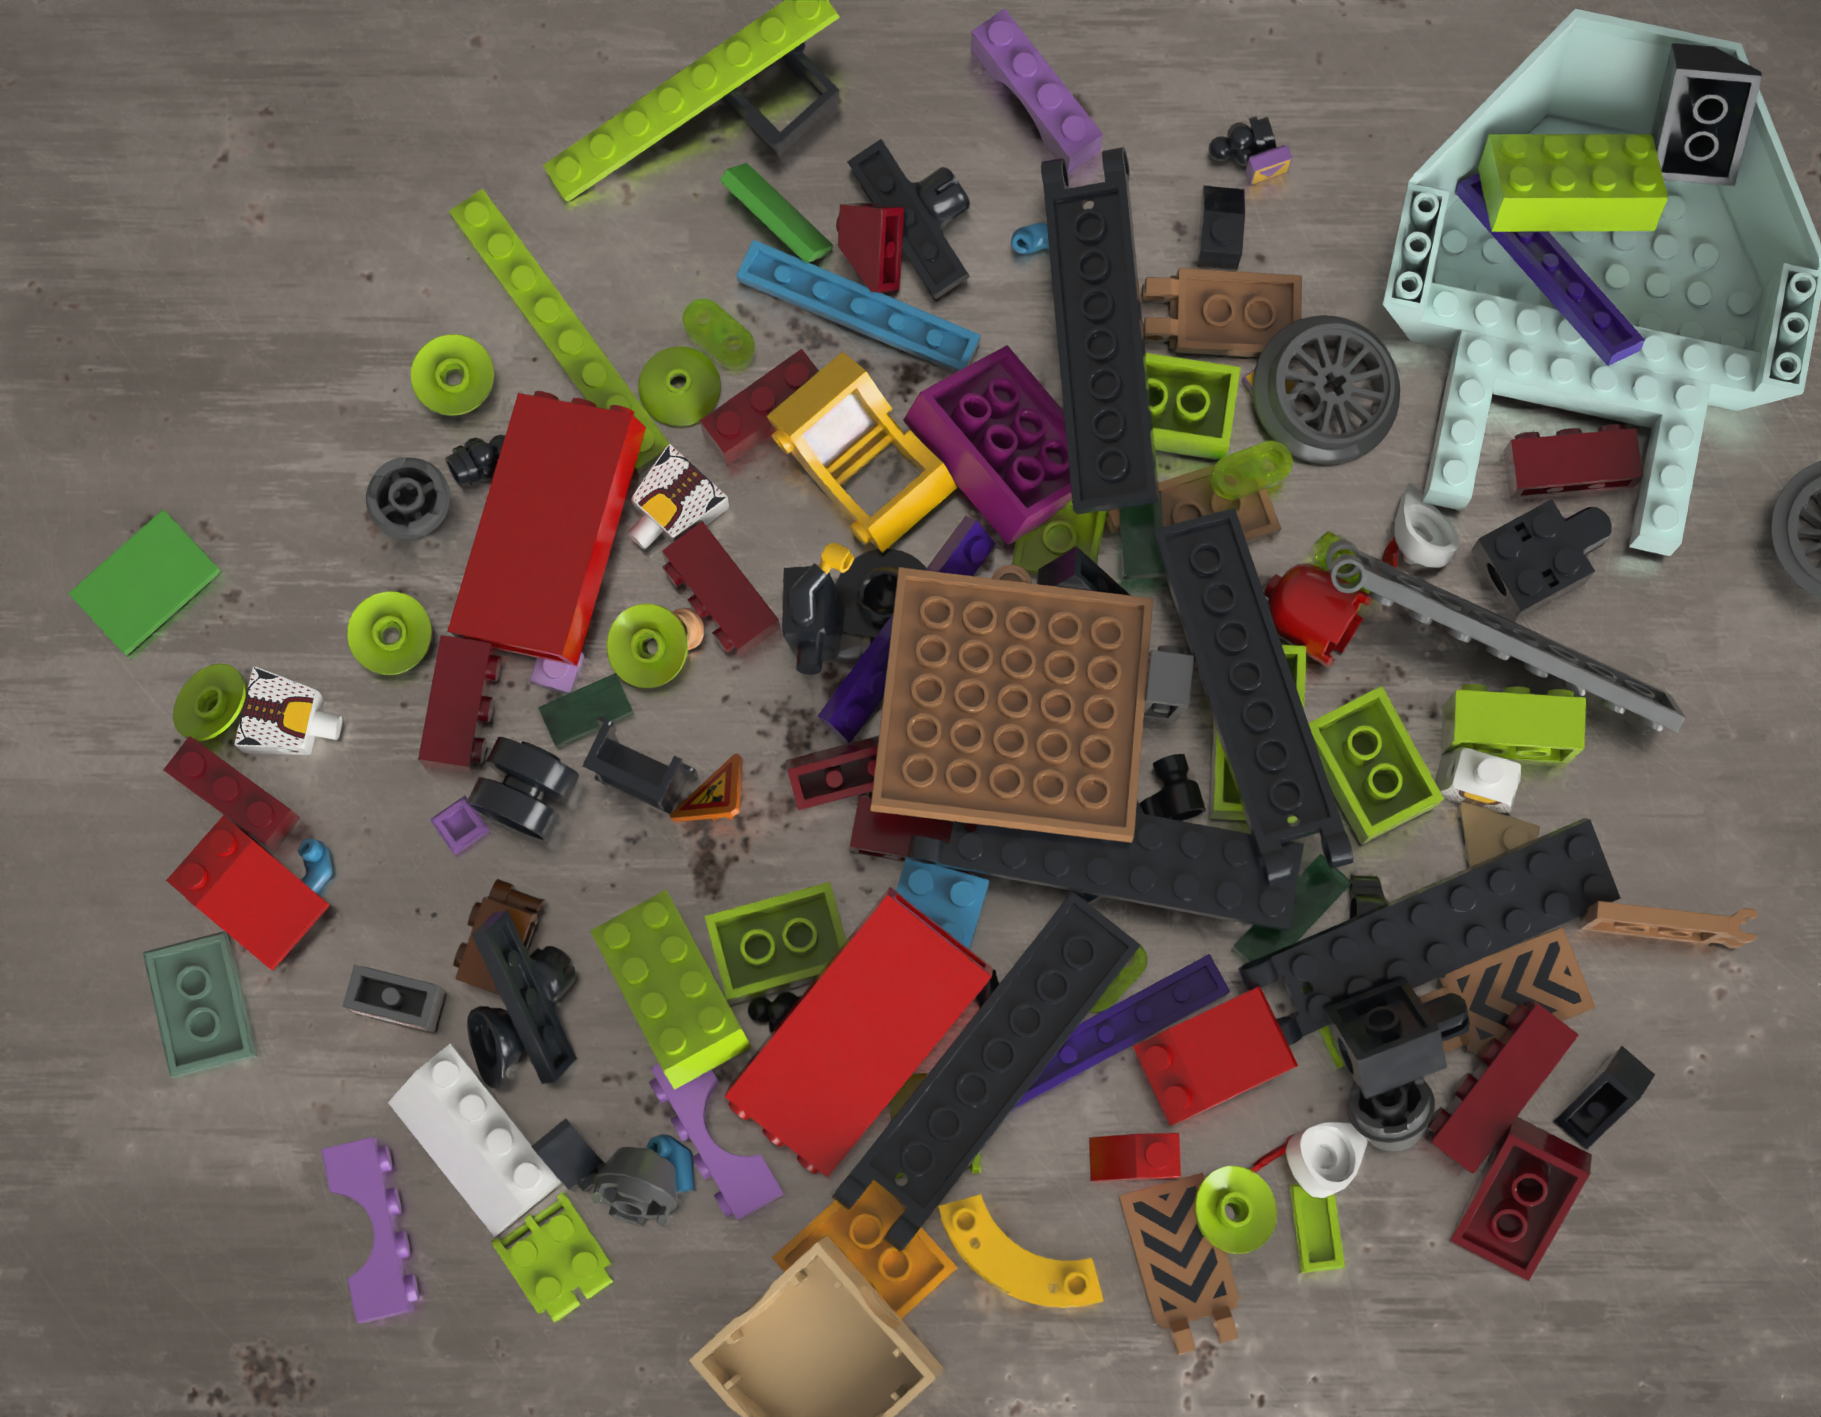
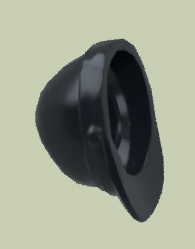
M479 1006L471 1010L467 1017L469 1043L481 1078L487 1086L496 1089L503 1085L505 1071L520 1058L524 1045L507 1010Z

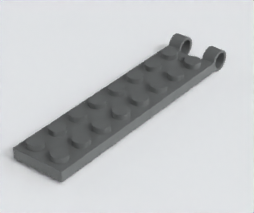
M1338 540L1332 543L1326 551L1325 559L1332 583L1341 592L1353 593L1361 587L1370 590L1369 596L1383 605L1392 607L1393 603L1396 602L1409 608L1407 613L1422 623L1430 625L1435 620L1448 626L1446 632L1461 641L1470 642L1471 638L1487 644L1485 650L1500 659L1508 660L1510 656H1513L1525 662L1523 666L1525 669L1542 678H1547L1550 673L1563 679L1562 685L1576 694L1585 696L1587 691L1602 697L1600 702L1615 712L1624 714L1625 710L1628 709L1641 715L1639 721L1654 730L1662 732L1664 727L1678 732L1686 718L1671 694L1358 550L1350 541ZM1340 549H1348L1355 554V556L1351 554L1341 555L1331 563L1333 554ZM1347 563H1351V564H1352V565H1351L1350 567H1348V568L1339 569V567L1342 566V565H1344V564H1347ZM1356 572L1360 573L1357 580L1349 584L1341 583L1336 579V576L1347 578L1353 576Z

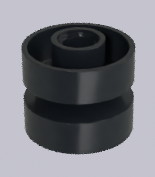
M498 737L486 760V764L505 778L503 782H499L489 778L478 777L466 804L500 824L532 838L548 842L560 815L541 800L545 796L555 800L568 801L580 775L569 766L560 762L561 759L543 748L525 741L519 743L505 737Z

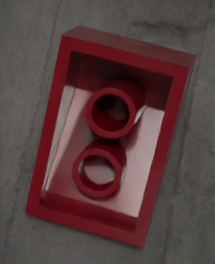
M1517 1117L1492 1150L1451 1235L1450 1241L1529 1281L1590 1176L1592 1154Z

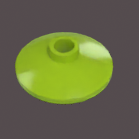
M459 334L442 335L427 342L416 354L411 366V385L419 401L431 411L447 416L462 415L476 409L486 400L494 382V367L486 349L474 339ZM457 373L462 376L461 382L457 385L447 383L448 377L451 374Z
M675 346L659 351L647 361L640 373L638 392L644 409L653 419L671 427H688L699 423L701 419L713 412L720 399L721 380L715 364L704 353L690 347ZM681 376L686 379V384L682 388H674L671 385V381L675 377Z
M395 591L380 592L366 598L352 613L347 627V641L353 656L366 669L383 675L403 673L416 666L428 652L432 640V625L424 607L413 597ZM390 630L399 631V638L394 643L385 641V635Z
M648 603L634 605L624 610L612 623L607 636V656L614 672L626 683L639 688L659 687L671 681L682 669L688 651L687 635L681 621L667 608ZM652 638L658 643V649L654 654H651L647 649V643Z
M222 663L207 666L195 673L182 687L174 704L173 722L177 731L185 738L191 736L196 741L212 739L225 731L237 718L245 701L246 683L243 675L233 666Z
M1240 1166L1219 1168L1204 1178L1196 1192L1194 1212L1198 1227L1204 1237L1216 1248L1232 1254H1244L1260 1248L1271 1237L1277 1221L1276 1201L1268 1184L1255 1172ZM1226 1205L1234 1210L1235 1216L1233 1220H1230L1225 1213Z

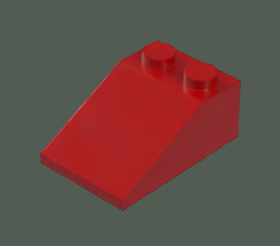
M225 815L219 819L166 880L196 908L272 971L330 906L329 903L246 831Z
M1261 986L1133 1046L1170 1126L1188 1120L1298 1067L1297 1061Z

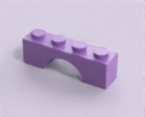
M1005 8L971 31V51L994 81L1004 83L1019 98L1035 122L1043 144L1055 159L1063 158L1065 160L1068 174L1101 151L1103 133Z
M659 1063L651 1067L656 1078L650 1080L649 1083L660 1103L663 1104L669 1100L677 1115L670 1120L682 1141L684 1142L691 1138L699 1153L694 1155L692 1159L703 1178L707 1179L712 1176L720 1191L714 1194V1197L726 1218L734 1214L740 1222L784 1196L782 1189L762 1155H734L720 1148L712 1139L706 1123V1108L711 1094L720 1083L713 1069L674 1089Z
M370 1137L321 1149L330 1192L348 1196L362 1205L370 1216L374 1229V1243L368 1260L358 1272L348 1278L356 1323H366L415 1311L413 1301L419 1300V1291L414 1274L408 1275L404 1258L410 1256V1247L406 1232L398 1231L395 1215L401 1213V1203L397 1189H390L387 1172L392 1171L393 1167L388 1146H381L379 1139Z

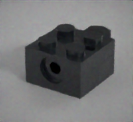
M1550 499L1478 538L1472 548V552L1513 621H1516L1581 586L1590 579L1595 570L1586 554L1605 544L1611 534L1612 524L1609 516L1597 507H1587L1564 519L1553 499ZM1555 582L1558 583V585H1556V586H1554V587H1552V588L1549 587L1550 585H1552V584L1555 583Z
M1405 977L1324 1007L1332 1045L1365 1099L1447 1068L1442 1042L1465 1034L1470 1028L1467 1005L1460 995L1448 993L1422 1003Z

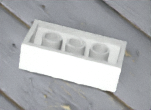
M451 1044L447 1045L415 1071L388 1102L495 1238L562 1184L560 1179L531 1147L533 1142L460 1051Z

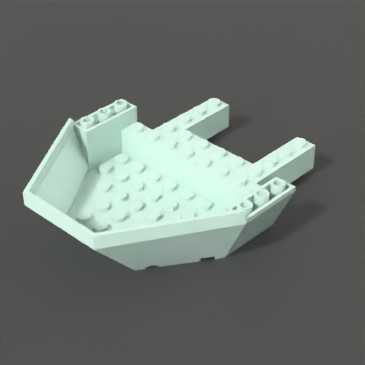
M1574 9L1411 177L1404 198L1383 306L1410 341L1453 350L1422 500L1423 503L1464 511L1472 498L1492 394L1651 428L1629 547L1671 556L1682 544L1707 405L1740 411L1797 396L1804 392L1821 301V242L1760 89L1735 186L1664 180L1668 200L1655 231L1549 232L1645 339L1641 351L1610 366L1603 362L1455 194L1460 181L1479 173L1478 166L1489 134H1651L1671 44L1713 46L1750 65L1741 43Z

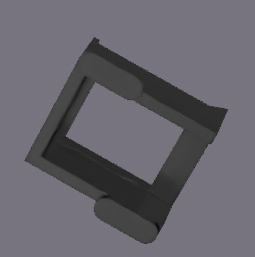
M805 42L782 56L781 59L819 98L781 132L738 90L743 84L724 96L726 101L777 152L779 157L839 104V89L803 53Z
M598 716L597 722L601 729L582 767L595 772V780L671 814L688 778L697 779L696 769L684 764L683 760L677 756H674L670 765L667 766L620 744L615 735L617 729L614 723Z

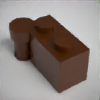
M497 879L492 886L489 896L483 897L482 903L476 901L471 910L468 926L473 928L468 943L462 942L455 955L453 966L458 968L455 979L500 995L483 957L478 951L472 933L494 912L508 910L527 951L534 931V926H531L530 923L536 925L541 917V913L529 908L537 911L543 910L545 899H539L514 889L513 884Z

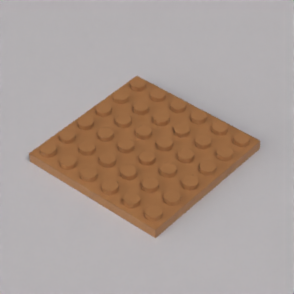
M899 567L870 811L1132 843L1135 829L1154 598Z

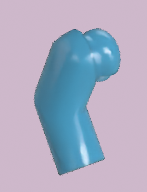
M1039 222L1017 229L1011 237L1012 248L1021 254H1028L1042 249L1049 250L1047 224Z
M307 838L300 844L298 849L299 855L303 857L306 875L301 880L318 894L332 875L330 853L323 842L317 841L314 838Z
M667 1134L652 1137L648 1141L647 1149L655 1151L674 1165L676 1169V1192L694 1191L693 1162L690 1149Z

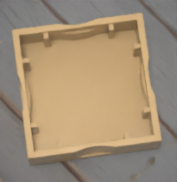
M828 1236L815 1243L777 1278L757 1301L745 1312L734 1318L689 1360L728 1407L741 1417H894L945 1370Z

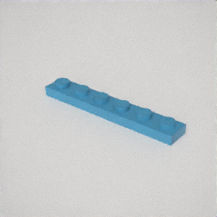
M754 239L736 275L737 281L955 373L969 366L981 340L980 334L880 292H871L868 287L811 263H805L799 258Z

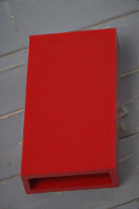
M535 391L534 396L518 393L447 630L449 633L457 638L491 642L493 647L498 650L573 666L578 665L646 427L634 416L635 412L620 405H610L609 410L598 408L595 403L582 398H572V402L560 401L557 396L544 391Z
M889 887L728 1086L724 1096L729 1100L728 1106L739 1117L745 1120L751 1117L763 1127V1134L772 1143L779 1147H783L785 1144L797 1153L798 1156L796 1158L798 1162L808 1171L814 1174L820 1171L828 1178L991 979L993 967L893 888Z

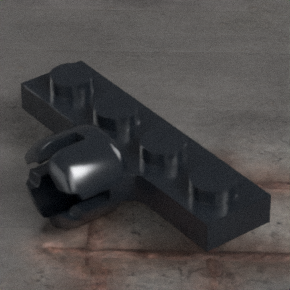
M882 139L847 161L874 204L904 207L902 248L935 299L970 277L943 233L945 225L968 210L970 206L969 197L951 170L947 167H941L920 182L912 183L907 179Z
M508 910L494 912L472 933V936L541 1083L556 1082L576 1060L555 1012L556 1002L574 983L575 966H570L563 973L562 970L571 962V958L563 950L554 946H546L543 950L537 948L529 956Z

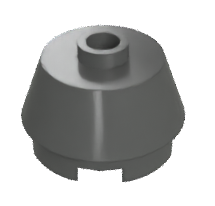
M401 457L383 464L375 472L366 492V507L373 523L385 534L399 539H415L432 532L445 518L450 504V490L444 475L433 464L418 458Z
M1423 1077L1365 1099L1354 1081L1347 1102V1113L1353 1127L1373 1146L1391 1152L1402 1151L1415 1145L1424 1135L1435 1109L1433 1092Z
M621 1147L614 1152L593 1178L595 1185L592 1194L593 1203H601L602 1200L610 1205L609 1215L619 1220L643 1226L645 1218L656 1219V1223L662 1226L666 1224L670 1212L676 1209V1169L670 1161L653 1150Z

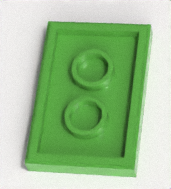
M163 509L68 594L122 653L127 656L221 573V570Z

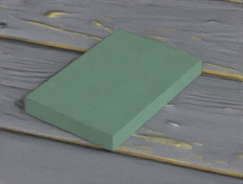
M222 931L143 952L167 1067L171 1078L257 1057L229 934Z

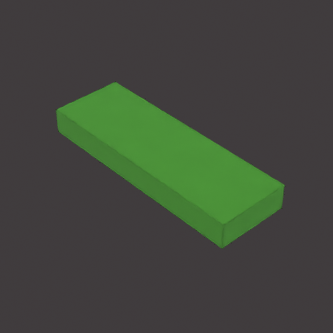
M748 163L728 168L720 178L721 183L805 263L827 256L834 246Z

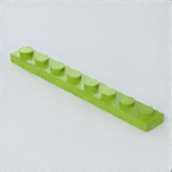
M784 0L546 162L543 167L562 198L569 202L833 23L840 16L830 0Z
M482 188L449 211L451 218L582 397L595 403L598 408L609 410L610 405H620L629 408L635 412L634 416L646 427L635 465L636 471L641 473L654 464L670 444L484 189Z

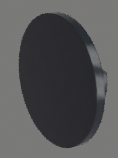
M879 549L871 550L854 558L850 568L846 572L840 573L835 584L845 602L843 632L847 634H862L864 637L873 636L875 639L894 612L899 567L926 570L925 565L914 556L896 549H886L883 553Z

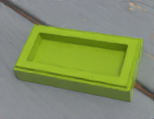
M1300 1184L1289 1185L1300 1273L1345 1268L1335 1193L1324 1198H1317L1307 1193Z

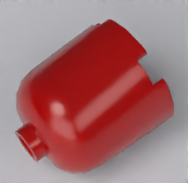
M1311 563L1297 564L1289 568L1282 577L1275 574L1264 591L1265 597L1269 598L1267 604L1278 636L1291 645L1306 646V654L1327 668L1332 667L1335 659L1331 656L1334 650L1343 653L1364 618L1357 615L1361 604L1368 606L1372 601L1369 593L1361 588L1353 593L1339 591L1332 583L1330 572ZM1336 576V579H1337L1339 582L1344 583V584H1349V583H1350V582H1348V581H1346V580H1344V579H1342V578Z

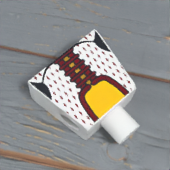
M669 444L631 498L634 509L642 517L627 534L644 550L660 534L673 543L703 521L707 526L730 508L728 496Z
M253 667L234 745L243 753L310 755L315 736L333 740L339 738L342 727V715L323 712L324 697L317 690L261 668Z
M1460 747L1441 756L1435 783L1444 800L1457 804L1465 802L1510 816L1521 778V764L1473 749Z

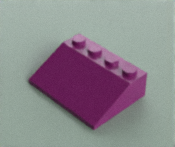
M1008 345L921 391L903 419L915 436L945 464L954 482L1007 545L1038 528L1072 500L1064 410Z

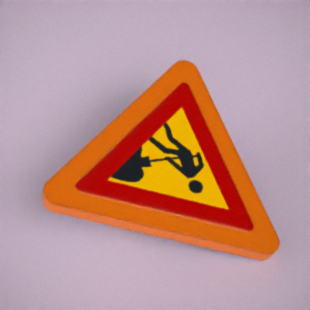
M739 754L732 755L671 812L670 818L674 822L704 819L717 821L718 818L724 817L732 820L740 811L742 757Z

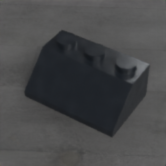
M1671 44L1651 132L1664 180L1735 186L1762 79L1761 71L1713 46Z

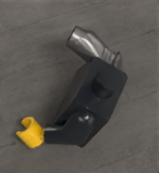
M830 543L824 548L819 565L814 563L812 566L784 568L782 632L797 659L796 670L802 674L814 675L820 673L823 660H833L841 664L855 666L874 640L873 636L864 637L862 634L842 633L845 602L829 571L831 568H834L842 573L846 572L854 560V555L850 553L848 548L838 543Z

